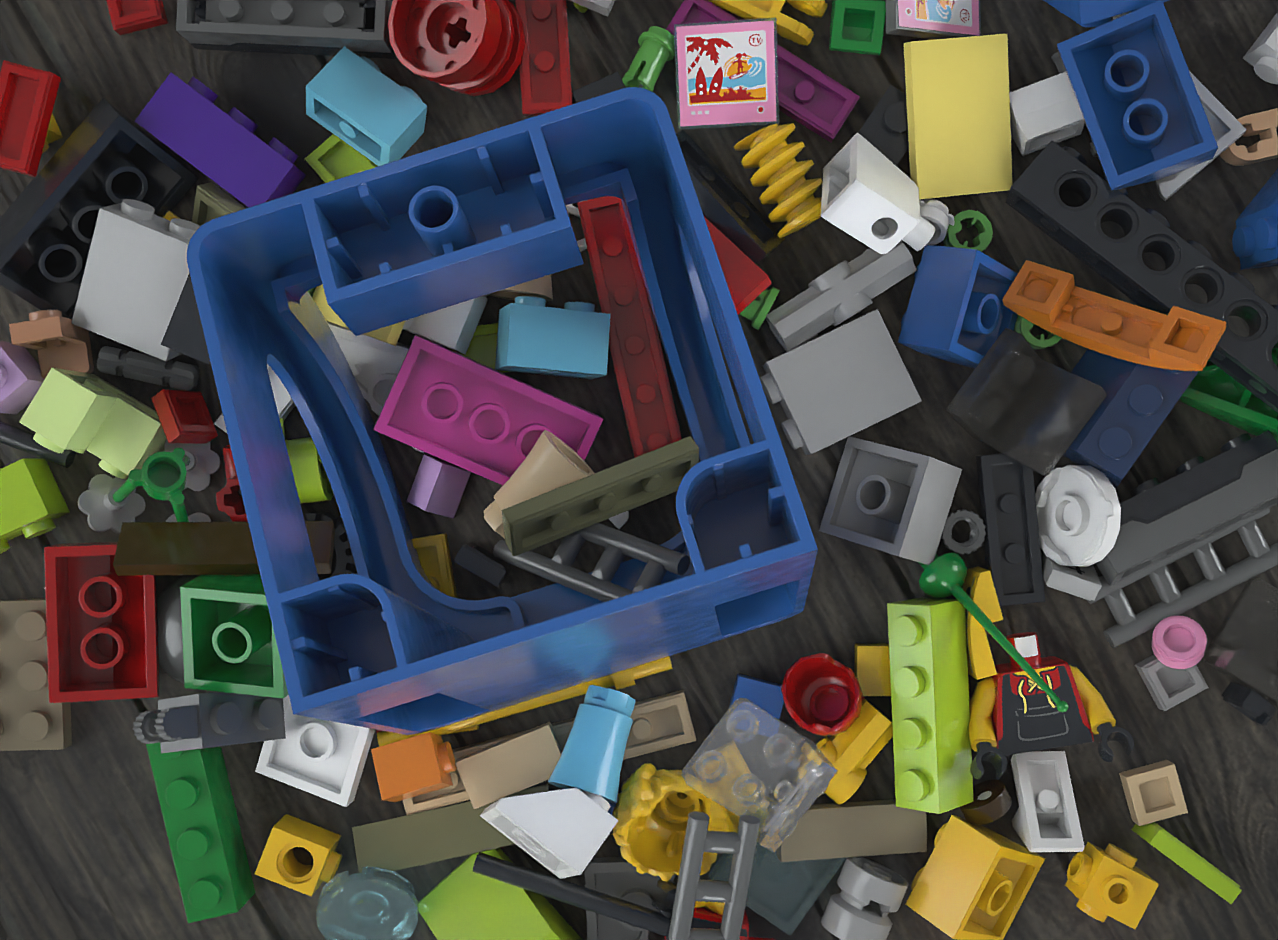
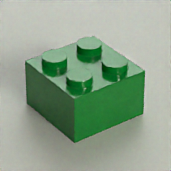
M200 575L181 586L184 687L282 699L289 695L261 575Z

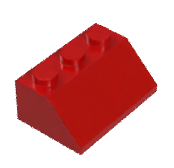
M118 542L61 543L44 547L49 703L159 697L156 575L117 576L113 562Z

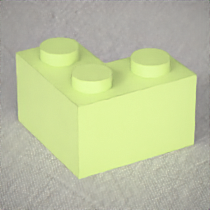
M51 368L19 421L36 432L33 439L43 447L57 453H63L64 450H72L83 454L87 450L101 459L98 465L103 470L121 479H127L131 470L142 469L143 463L149 456L163 451L167 439L157 412L94 374Z

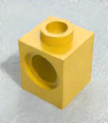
M285 814L272 828L255 875L312 897L323 881L330 884L336 874L342 854L335 852L341 835ZM294 847L307 849L313 857V865L299 863L293 853Z

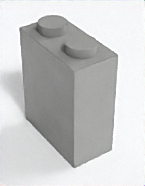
M124 199L120 204L99 209L72 324L161 360L168 361L182 354L161 345V342L189 275L187 264L189 241L201 226L178 218H173L169 221L155 215V209L146 203Z
M878 309L762 365L766 372V375L760 377L763 389L772 404L780 402L788 420L781 423L785 435L792 448L795 450L802 447L805 455L813 454L922 401Z

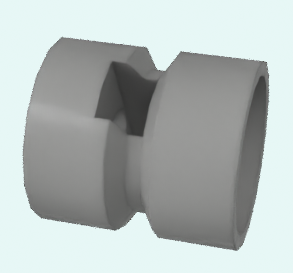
M847 857L837 880V884L842 891L830 897L821 920L822 926L841 940H887L893 925L888 914L899 910L909 883L902 876L879 863L863 857Z

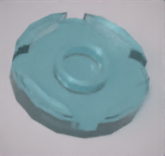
M362 867V873L349 875L348 870L337 874L324 885L317 903V927L326 940H407L412 936L418 923L419 905L415 897V889L411 883L395 871L379 867Z

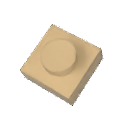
M1164 760L1119 773L1132 821L1137 825L1141 826L1188 813L1174 763Z

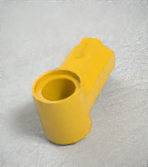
M863 699L860 715L846 731L834 736L832 735L830 738L825 737L821 739L806 755L800 765L799 772L835 803L840 805L846 802L865 779L867 774L866 767L893 737L892 722L866 699Z

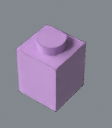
M0 341V413L18 414L31 403L45 379L41 376L40 365L25 347Z

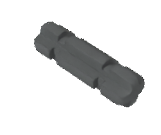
M109 346L101 348L97 360V369L102 373L116 376L123 375L125 378L162 386L170 385L171 388L184 391H194L196 389L200 370L196 365L178 361L174 363L173 360L164 361L151 355L132 351L127 352V350Z

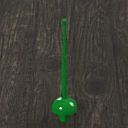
M948 553L940 557L936 554L934 561L929 565L919 563L924 569L919 579V586L923 592L933 598H946L954 595L1057 705V710L1062 713L1066 712L1069 708L1068 703L1059 699L962 589L967 576V568L963 559L956 553Z

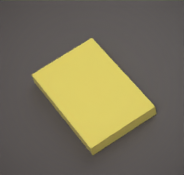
M1007 34L904 43L910 179L919 188V200L1010 190L1013 182Z

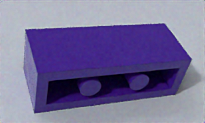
M171 72L135 120L137 124L247 207L293 194L306 176L293 164L299 157L297 154L274 137L267 145L253 133L259 126L235 107H232L228 114L213 104L218 95L195 77H192L186 84Z

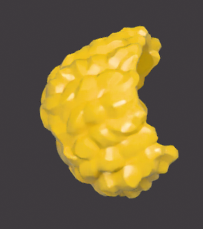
M651 763L641 765L640 768L631 774L630 778L623 782L622 792L618 794L617 803L612 812V816L618 820L613 828V836L617 845L621 846L620 851L623 859H626L628 863L635 866L638 873L659 876L666 882L675 874L679 875L690 812H703L709 816L708 831L728 832L729 825L725 821L727 812L724 808V798L721 793H718L717 787L705 784L690 772L679 769L656 770L655 766ZM704 852L700 875L709 871L711 864L716 862V855L718 853Z

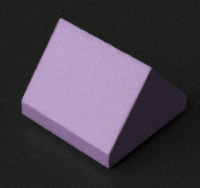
M423 455L407 502L424 511L454 518L471 472Z

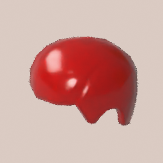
M825 653L799 658L786 671L781 687L785 707L792 719L805 730L821 736H827L828 734L834 736L846 731L859 717L864 699L858 678L855 677L852 669Z

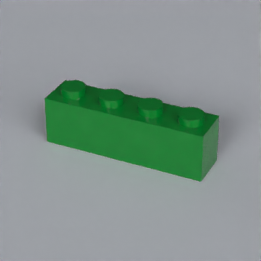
M160 743L146 744L188 923L238 912L255 894V889L222 748L213 747L161 754Z

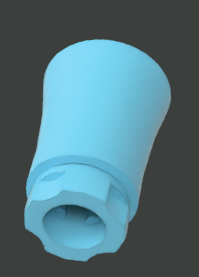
M589 685L584 704H579L566 745L548 783L561 789L578 788L582 792L600 795L607 802L616 804L626 743L633 723V719L630 717L636 700L620 691Z

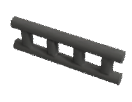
M1270 508L1112 586H1109L1104 576L1099 577L1102 587L1095 600L1087 601L1092 604L1104 598L1117 624L1103 631L1109 645L1112 648H1116L1155 628L1163 619L1170 616H1178L1278 565V542L1269 546L1256 522L1257 519L1269 514ZM1237 530L1250 556L1224 569L1211 543ZM1193 553L1206 579L1180 592L1167 565ZM1148 575L1161 602L1135 614L1122 588Z
M600 523L565 536L552 559L533 552L534 549L513 556L505 540L497 542L493 551L496 559L603 602L660 585L667 571L682 576L687 572L690 565V558L685 554ZM586 540L606 548L592 574L571 567ZM625 555L647 563L633 590L611 582Z
M698 811L689 813L668 940H740L760 826L759 818L752 815H741L737 832L708 831L710 818L707 814ZM704 852L733 854L729 881L699 879ZM695 901L725 903L720 929L691 928Z

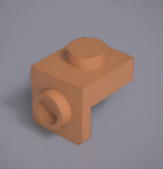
M36 311L29 313L30 321L9 324L12 345L38 350L42 378H46L51 368L89 374L94 371L89 330L72 324V319L62 317L61 311Z

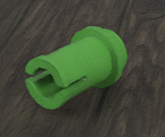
M657 26L650 27L648 32H643L638 39L640 48L622 79L627 88L639 87L642 84V88L653 92L654 85L666 61L674 59L676 55L674 47L676 44L675 37L667 30Z

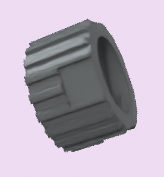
M966 509L949 512L940 544H943L945 549L958 554H970L972 551H977V548L982 546L981 544L985 540L984 537L986 535V526L983 524V519H980L979 515L973 513V511ZM959 520H965L971 528L969 540L964 543H958L952 539L953 525Z

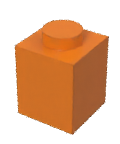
M428 732L371 749L380 794L384 801L398 802L453 786L450 773L456 771L455 756L448 741L443 742L442 736Z

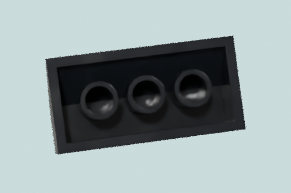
M102 98L0 217V285L41 311L59 310L62 312V317L73 319L99 209L120 204L124 199H131L152 206L155 209L154 214L163 218L168 211H172L199 178L142 128Z

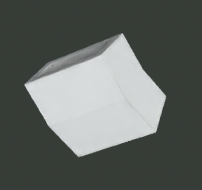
M1066 72L1009 93L1011 135L1022 156L1045 148L1051 140L1059 143L1081 134L1085 120Z

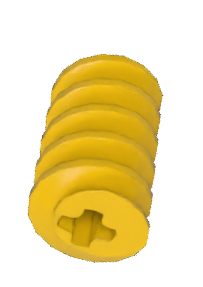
M794 123L767 126L745 137L734 146L735 151L750 150L741 161L745 169L760 167L750 179L754 187L769 185L759 197L763 205L778 203L768 216L772 223L787 221V224L777 234L779 238L790 235L821 217L822 197L815 198L813 193L822 185L823 181L821 178L805 179L804 175L814 165L812 160L796 162L795 157L805 147L803 141L787 144L785 140L796 128Z

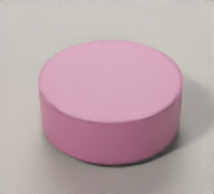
M1170 616L1156 625L1152 636V650L1162 664L1174 669H1187L1199 663L1204 656L1207 643L1206 634L1203 628L1193 619L1185 616Z

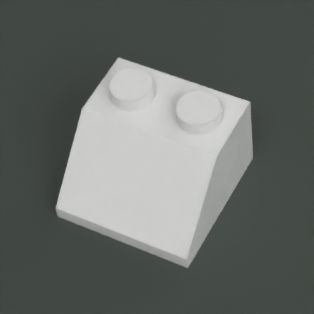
M578 788L501 798L486 807L480 815L560 879L581 875L618 822L615 817L607 812L611 806L602 796L585 791L582 792Z

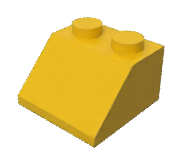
M951 815L949 821L937 832L934 840L935 848L925 867L921 868L915 875L911 885L912 892L905 905L952 939L1003 940L1045 858L1035 852H1030L1027 848L982 825L970 824L965 818Z

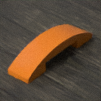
M1028 260L1025 261L1002 299L1003 305L1019 316L1070 342L1121 360L1169 370L1202 371L1226 329L1225 321L1173 306L1169 314L1165 315L1075 286L1073 274Z

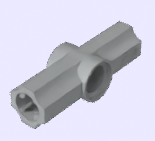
M901 241L886 254H879L871 248L867 249L862 255L847 263L845 260L808 284L810 288L767 314L765 319L778 342L786 352H789L811 340L833 324L836 327L872 304L871 299L917 271L913 257Z

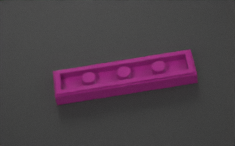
M684 0L666 30L675 37V45H677L676 27L742 22L708 0ZM774 42L776 109L832 143L860 96Z

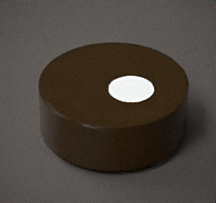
M988 780L973 786L974 802L959 808L970 824L983 825L1002 817L1010 809L1012 798L1002 781Z

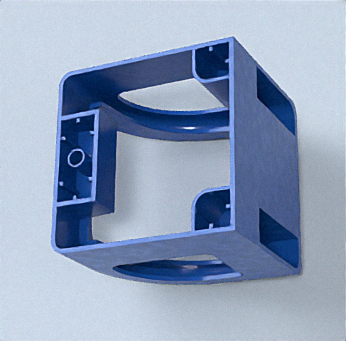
M639 87L619 89L212 219L203 224L193 234L187 248V264L294 715L404 735L423 733L773 624L797 615L804 610L818 548L670 115L662 99L655 93ZM602 196L618 197L622 201L644 284L692 439L699 447V463L693 466L683 477L676 495V511L681 531L672 539L660 545L689 556V568L682 576L667 571L660 585L607 602L600 601L558 583L511 598L499 596L486 600H463L448 596L440 592L430 582L421 566L417 550L413 546V536L388 458L378 432L374 431L375 424L333 332L308 291L323 284L328 305L353 334L358 336L584 264L566 205ZM713 322H714V325H715V328H716V331H717V334H718V337H719V340H720V343H721V346H722V349H723V352H724V355H725V358H726V361H727V364H728V367H729V370H730V373H731V376H732V379H733V382H734V385H735L737 394H738V396H739V399H740V402H741V405H742V408H743V411H744V414H745V417H746V420H747V423H748V426H749V429H750V432H751V435H752L754 444H750V441H749V438H748V435H747V432H746V429H745V426H744V423H743V420H742V417H741V414H740V411H739V408H738V405H737V402H736V399H735V396H734V392H733V389H732V386H731V383H730V379H729V376H728V373H727V370H726V366H725V363H724V360H723V357H722V353H721L720 346H719V343H718V340H717V336H716V333H715V329H714V326H713ZM267 364L287 389L312 437L340 510L357 574H340L319 581ZM637 559L622 562L611 582L633 590L647 563Z

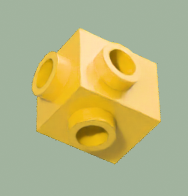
M1087 842L1084 850L1078 852L1072 858L1067 869L1068 880L1065 886L1079 899L1076 907L1101 922H1105L1107 916H1110L1136 929L1159 884L1140 868L1134 866L1138 859L1130 853L1111 843L1103 850Z

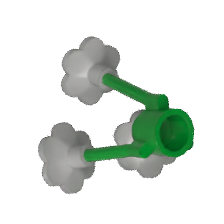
M166 439L165 450L149 456L143 463L142 469L131 470L127 479L118 477L113 479L106 474H99L93 477L89 482V490L83 492L78 498V508L88 515V525L92 530L105 532L111 529L116 533H120L122 522H135V517L139 516L145 509L143 497L135 493L138 486H143L149 496L157 500H169L172 504L174 514L166 522H211L209 516L199 512L190 516L187 515L182 491L186 488L194 491L205 490L210 485V475L220 468L221 460L219 455L210 450V442L207 444L168 443Z

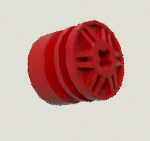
M509 0L392 1L388 19L390 44L399 61L416 75L432 82H437L441 86L457 93L475 97L493 93L511 79L521 63L525 46L524 25L514 4Z

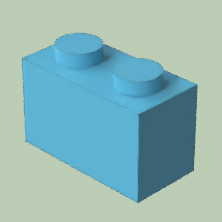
M345 46L306 85V115L378 166L400 160L424 133L427 105L422 102L417 93L406 86H399L381 73L373 61L366 57L357 56Z
M518 296L515 297V303H510L499 309L495 370L594 379L607 375L610 314L594 312V304L566 302L564 303V309L545 307L546 300L543 298Z

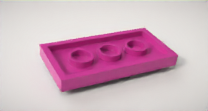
M415 334L375 424L374 431L504 485L528 456L544 430L556 435L585 460L603 419L594 413Z

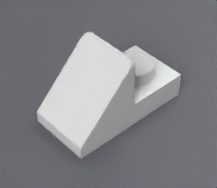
M1032 751L1013 754L1011 765L1019 808L1012 820V825L1030 852H1082L1085 846L1065 751Z

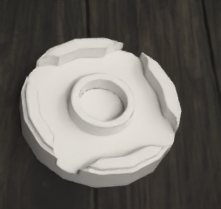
M1067 465L1048 472L1038 485L1035 493L1041 549L1047 557L1063 566H1090L1103 560L1114 547L1120 531L1121 507L1114 486L1104 473L1092 466Z

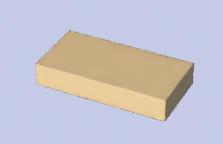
M547 722L458 758L455 764L473 809H477L549 780L562 755V749L551 722Z

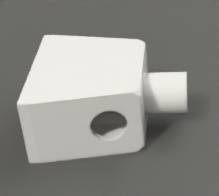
M858 132L823 168L821 217L879 254L888 253L900 241L904 242L914 251H919L932 238L935 226L920 216L919 188L915 182Z

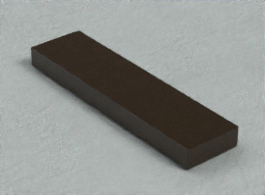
M305 521L317 573L331 574L335 539L334 522ZM122 522L113 562L117 576L260 574L248 522Z

